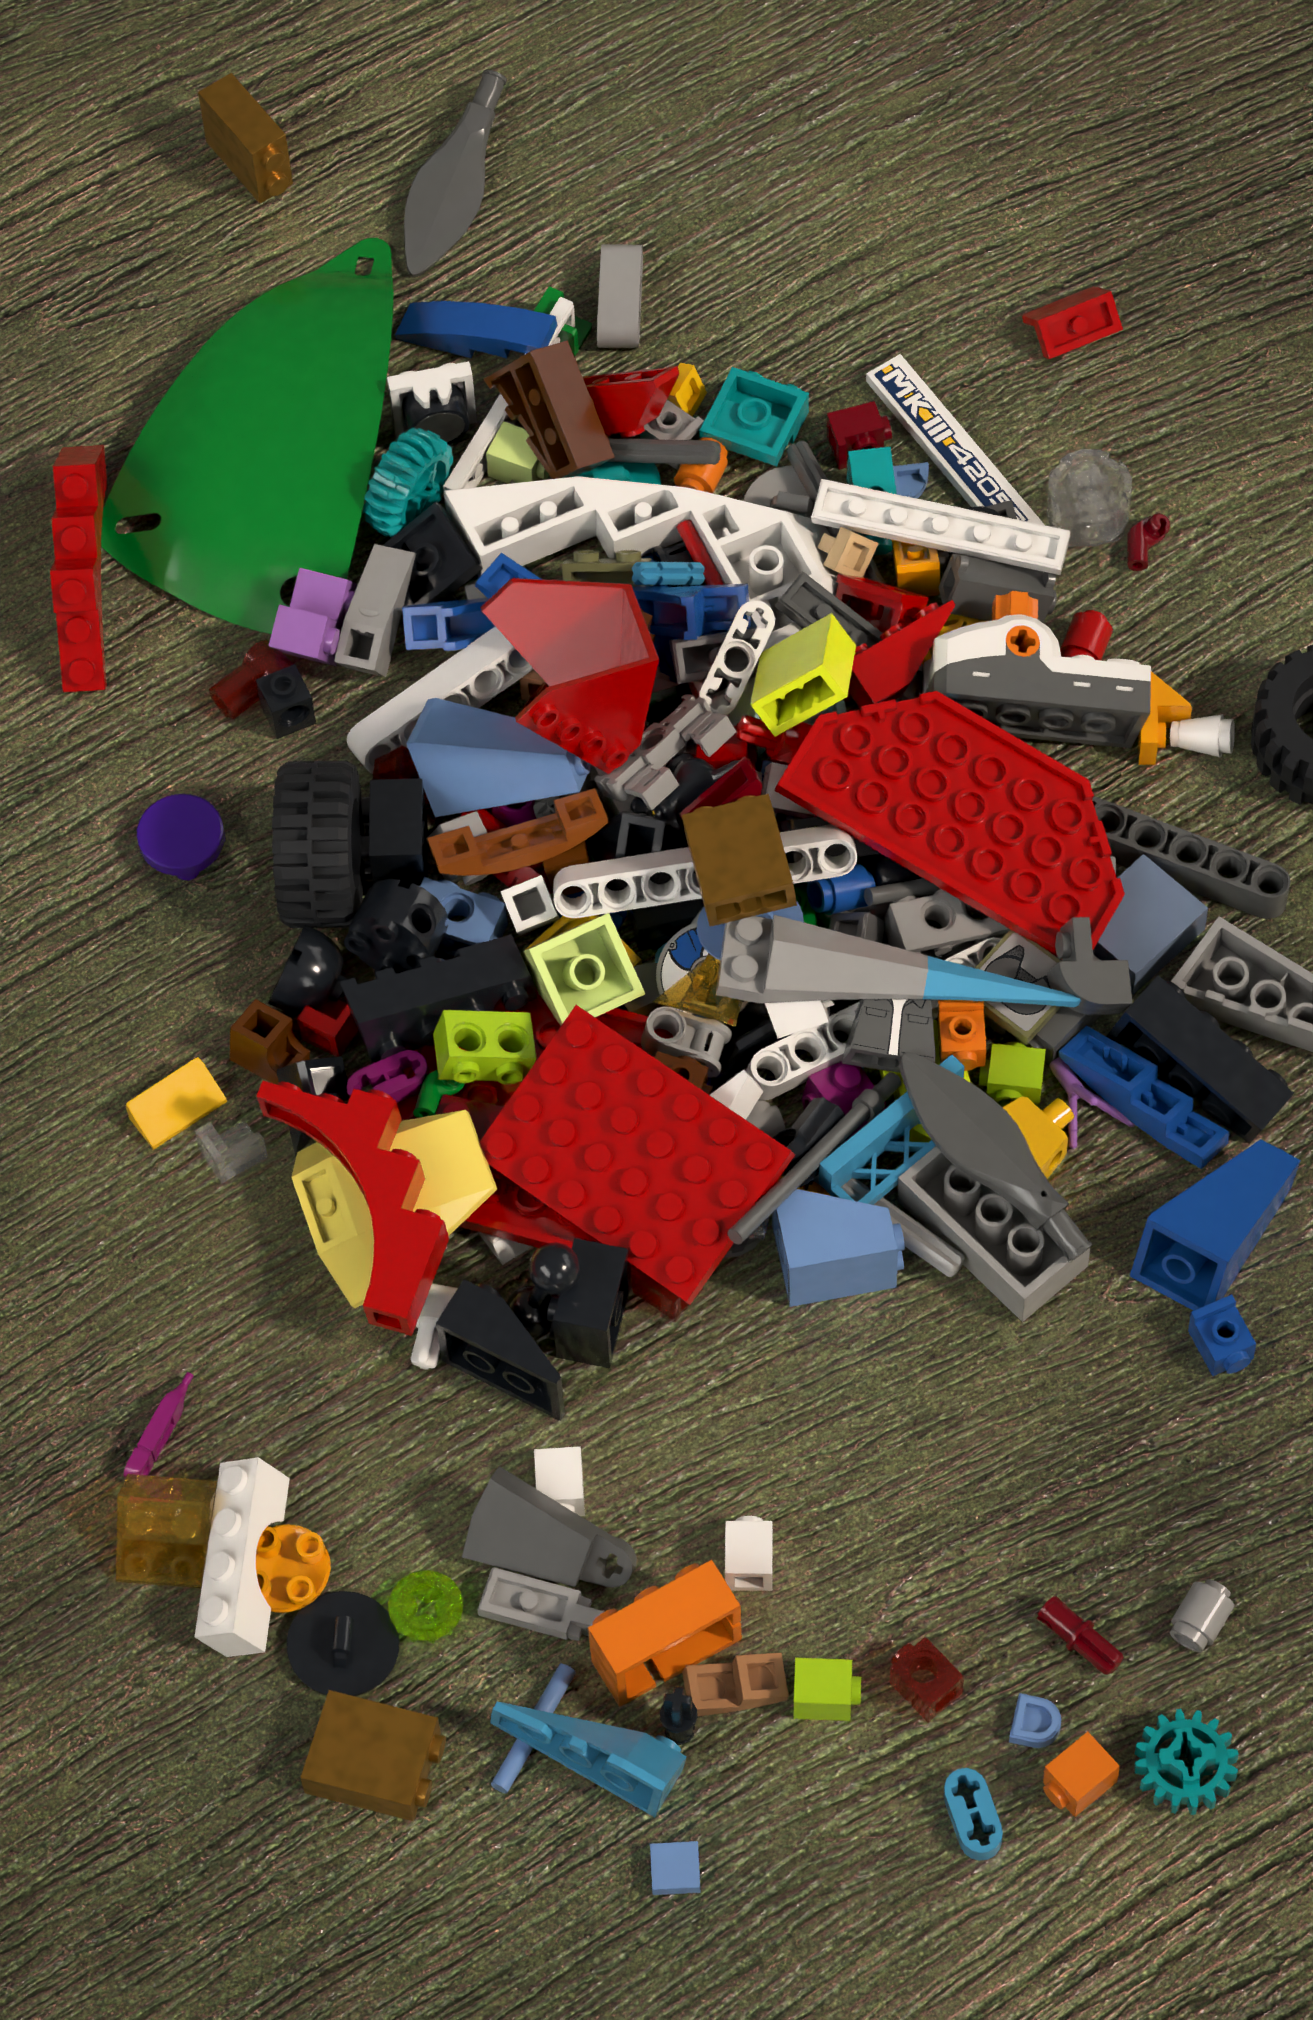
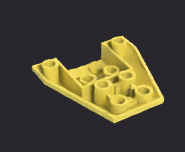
M466 1110L401 1121L389 1150L391 1152L392 1149H402L412 1153L420 1160L425 1181L413 1212L416 1209H426L440 1216L445 1222L448 1236L497 1190L471 1116ZM316 1142L297 1152L291 1178L319 1257L350 1305L357 1308L364 1303L373 1267L374 1235L372 1217L364 1195L353 1177L336 1157Z

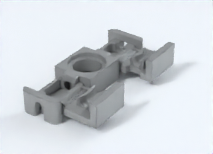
M684 695L681 697L683 702L659 724L653 723L643 732L641 745L629 755L628 760L622 766L614 769L610 774L596 775L594 779L605 797L625 801L628 799L627 793L641 797L647 808L653 810L679 786L671 770L663 766L686 745L683 739L688 741L690 738H693L695 743L700 745L704 754L710 757L736 733L735 728L727 715L712 712L704 698L698 697L695 699L693 695Z

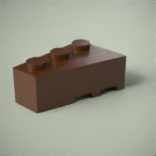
M568 340L532 350L483 379L490 389L497 388L508 404L505 412L511 420L518 418L529 434V437L526 439L527 444L552 479L579 475L591 471L615 458Z

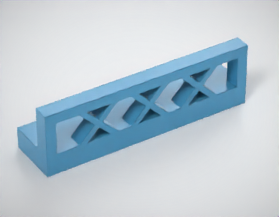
M950 1055L940 1064L941 1067L964 1078V1065L953 1055ZM905 1092L820 1163L818 1183L831 1196L854 1201L841 1187L851 1178L871 1179L870 1191L857 1202L874 1205L898 1185L899 1176L936 1146L932 1140L929 1143L909 1142L910 1130L917 1124H921L916 1115L908 1092ZM904 1136V1141H897ZM884 1151L904 1152V1162L896 1170L876 1169L877 1157ZM909 1152H916L909 1158ZM871 1163V1169H864ZM876 1179L883 1180L876 1186Z

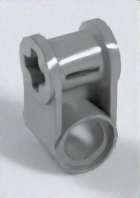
M663 1006L653 1010L647 1018L641 1037V1046L645 1052L654 1058L657 1051L675 1057L688 1056L694 1058L701 1065L709 1067L708 1077H716L721 1070L719 1059L723 1046L730 1041L732 1032L726 1025L716 1020L700 1018L676 1010L673 1007ZM654 1030H667L673 1035V1038H661L657 1036ZM705 1045H709L708 1051H704Z

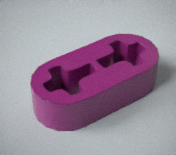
M412 1050L402 1051L353 1073L347 1082V1092L350 1098L353 1088L363 1091V1087L371 1085L373 1089L389 1094L399 1103L419 1094L425 1077L430 1074V1069L426 1059L419 1052ZM411 1067L416 1076L407 1079L403 1070Z

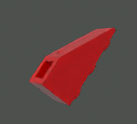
M953 600L940 607L936 602L928 605L915 615L916 621L906 627L902 623L890 627L880 635L882 641L870 648L866 643L856 647L848 691L859 708L864 705L897 700L902 697L932 647L934 639L939 635L956 605Z

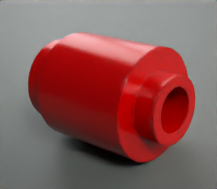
M1086 610L1074 614L1060 648L1061 657L1071 658L1076 655H1088L1095 660L1102 661L1113 632V628L1107 621V618L1102 613L1094 610Z

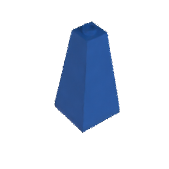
M1260 1139L1152 1212L1147 1218L1130 1277L1193 1311L1222 1299L1291 1190L1301 1160Z

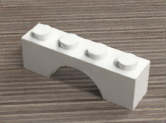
M259 1457L220 1463L194 1637L226 1657L264 1653L266 1649L271 1607L265 1600L258 1583L256 1550L260 1536L265 1528L271 1523L284 1521L290 1478Z

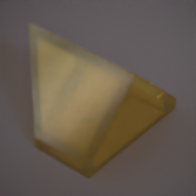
M708 953L705 960L652 1002L735 1026L743 1000L716 995L720 960Z

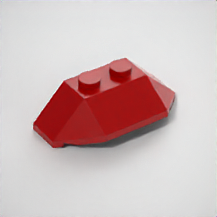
M670 366L666 368L584 376L583 380L607 437L613 433H620L621 438H628L644 432V425L659 417L680 373L678 366Z

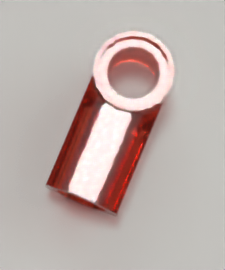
M265 639L252 646L245 654L241 666L209 688L210 697L226 718L235 719L259 701L256 679L293 665L281 651L269 647L270 640Z

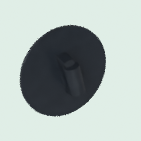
M350 1591L327 1593L317 1597L312 1603L302 1608L293 1619L287 1636L288 1659L298 1678L312 1690L323 1695H327L328 1691L332 1690L351 1696H358L379 1686L393 1670L399 1654L398 1629L389 1612L376 1600Z

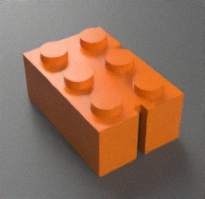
M712 1559L702 1565L698 1563L691 1564L679 1571L675 1576V1580L661 1588L651 1586L640 1592L630 1605L619 1611L615 1608L609 1609L597 1616L592 1623L593 1625L588 1627L591 1661L618 1706L621 1707L656 1687L654 1679L644 1665V1662L650 1659L661 1678L666 1682L681 1674L686 1665H697L742 1640L740 1623L741 1605Z

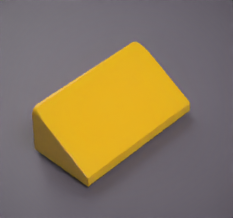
M197 1057L128 1101L126 1109L131 1122L154 1150L225 1104L227 1099L205 1064Z

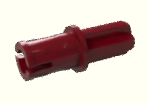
M1057 1596L1050 1598L1038 1612L1036 1619L1065 1641L1068 1651L1076 1650L1103 1674H1112L1121 1664L1124 1658L1123 1654L1093 1629L1094 1623L1091 1620L1085 1622Z

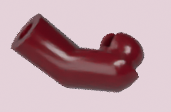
M1156 513L1146 517L1129 530L1127 534V567L1129 569L1142 571L1148 567V550L1163 540L1170 531V521L1165 515Z

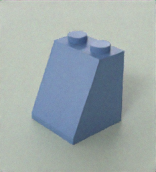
M796 1189L772 1213V1228L790 1307L897 1288V1271L904 1270L902 1251L905 1250L901 1225L900 1223L892 1224L889 1208Z

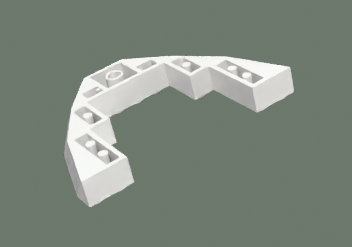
M579 476L445 491L446 512L483 567L477 573L479 578L500 553H503L519 565L524 566L594 536H597L608 558H616V551L639 550L641 551V557L652 553L654 547L661 546L665 548L681 541L682 538L676 527L685 520H691L724 584H748L749 601H762L772 609L775 616V625L763 651L803 629L775 607L778 600L802 571L836 596L838 587L836 580L838 574L841 573L823 565L828 553L817 548L823 534H829L824 525L812 523L811 518L687 487ZM850 599L846 603L848 607L850 606ZM755 611L750 616V628L762 627L765 629L766 624L760 621L762 616L760 612ZM757 672L751 674L735 709L727 716L733 726L739 723L741 717L745 715L761 719L750 705ZM720 677L723 679L716 692L710 693L707 691L706 696L712 699L710 707L717 710L721 704L728 706L729 701L724 699L727 687L732 683L738 688L739 681H731ZM704 680L688 682V694L693 695L697 699ZM690 738L688 741L683 739L686 745L673 757L682 753H693L696 755L697 744L693 738ZM757 746L758 757L766 750L765 748ZM591 765V780H595L596 775L603 776L605 774L604 771ZM602 792L603 807L609 818L623 811L632 812L630 805L635 796L626 793L628 799L618 801L605 797Z

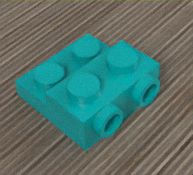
M732 367L699 430L700 438H713L721 442L727 450L777 467L788 443H794L809 413V393L802 391L795 385L781 384L764 378L757 372L743 371Z

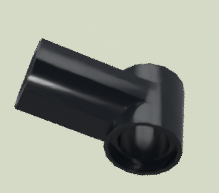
M824 1097L813 1098L791 1128H787L773 1137V1139L795 1154L782 1173V1177L845 1116L838 1105L829 1102ZM819 1167L799 1187L812 1181L819 1174Z

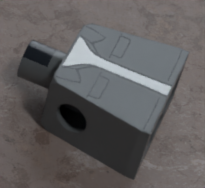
M860 999L844 1051L843 1064L901 1073L899 1060L904 1053H914L935 1063L931 999Z

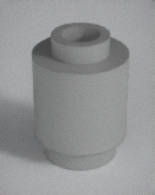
M1206 1579L1205 1583L1195 1581L1171 1620L1174 1625L1170 1631L1171 1637L1184 1647L1199 1653L1204 1650L1206 1645H1212L1235 1607L1229 1598L1231 1592L1222 1584L1211 1579Z

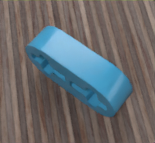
M957 1769L947 1777L944 1785V1802L964 1854L971 1859L979 1861L988 1860L994 1857L1000 1850L1003 1837L1001 1822L983 1776L973 1769ZM965 1783L968 1789H977L973 1792L974 1808H967L963 1796L954 1797L958 1792V1784ZM973 1820H979L984 1833H993L989 1835L988 1845L981 1846L977 1839L969 1840L973 1836Z

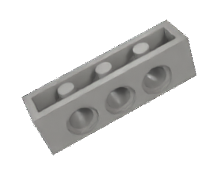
M942 889L931 896L921 898L907 896L894 901L889 905L883 919L885 923L884 931L890 946L942 960L993 937L1003 938L1010 931L1009 928ZM967 911L980 914L983 920L972 918ZM925 920L936 921L942 928H933Z

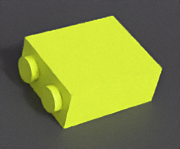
M832 613L766 649L760 655L750 705L775 737L843 700L848 695L856 644Z

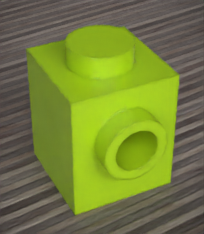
M1018 1042L992 1043L990 1060L986 1059L985 1066L980 1067L979 1086H987V1095L1001 1107L1019 1097L1025 1096L1039 1108L1046 1049L1030 1048Z

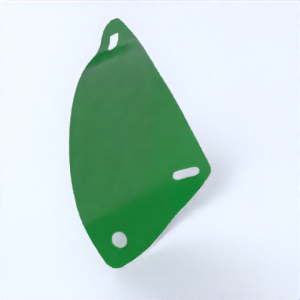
M379 238L363 239L320 268L287 281L264 293L231 317L196 353L150 416L127 456L103 508L101 547L114 559L142 579L206 613L230 623L267 634H272L279 605L290 607L282 601L280 590L287 579L298 576L299 568L347 579L377 442L391 346L394 300L392 253L390 246L384 240ZM358 257L374 259L369 275L361 276L355 274ZM153 513L161 516L160 524L153 530L119 534L115 529L118 521L125 517Z

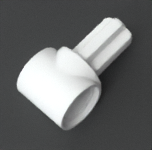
M433 1283L431 1285L416 1324L418 1332L411 1356L412 1364L420 1367V1369L428 1370L437 1366L440 1347L436 1322L458 1288Z

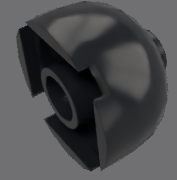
M304 925L287 959L282 974L275 985L268 1004L282 1011L300 1015L306 1005L320 1011L329 999L337 1002L343 991L340 981L347 980L348 978L340 975L344 960L341 950L335 942L322 932Z

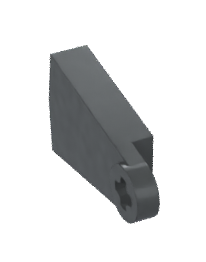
M500 1466L490 1478L471 1517L462 1558L575 1587L579 1580L610 1588L619 1587L629 1580L637 1564L635 1551L625 1540L613 1537ZM610 1553L618 1557L617 1564L619 1566L614 1571L606 1568L607 1561L605 1559Z

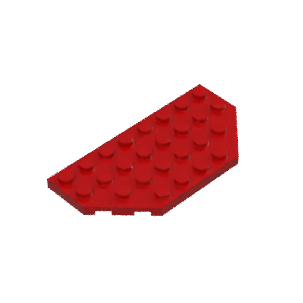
M938 691L923 693L918 698L898 702L894 699L864 705L855 711L837 714L835 711L819 715L774 790L1015 933L1039 944L1056 957H1058L1055 946L1056 935L1060 932V928L1075 917H1090L1092 949H1094L1125 895L1121 880L1116 877L1110 858L1112 851L1102 820H1098L1092 801L1094 794L1089 779Z

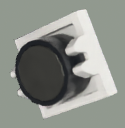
M469 361L458 364L447 363L437 368L416 372L405 371L399 375L387 377L396 438L411 428H421L439 435L440 439L447 442V445L452 446L455 441L465 435L470 424L477 423L473 377Z

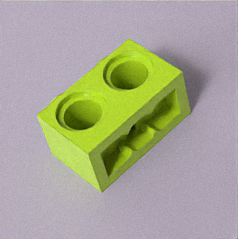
M443 1010L433 1033L438 1076L441 1080H455L459 1083H470L476 1080L498 1081L502 1084H514L522 1082L536 1061L530 1013Z

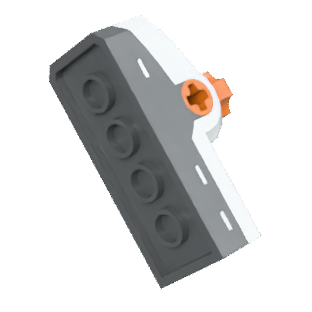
M1010 591L1008 594L995 596L992 602V621L960 627L934 639L933 655L930 660L925 661L923 664L922 694L938 691L1015 737L1131 748L1150 715L1151 666L1139 665V662L1128 659L1099 661L1088 655H1076L1071 658L1061 657L1057 638L1048 626L1038 620V599L1030 597L1028 592Z

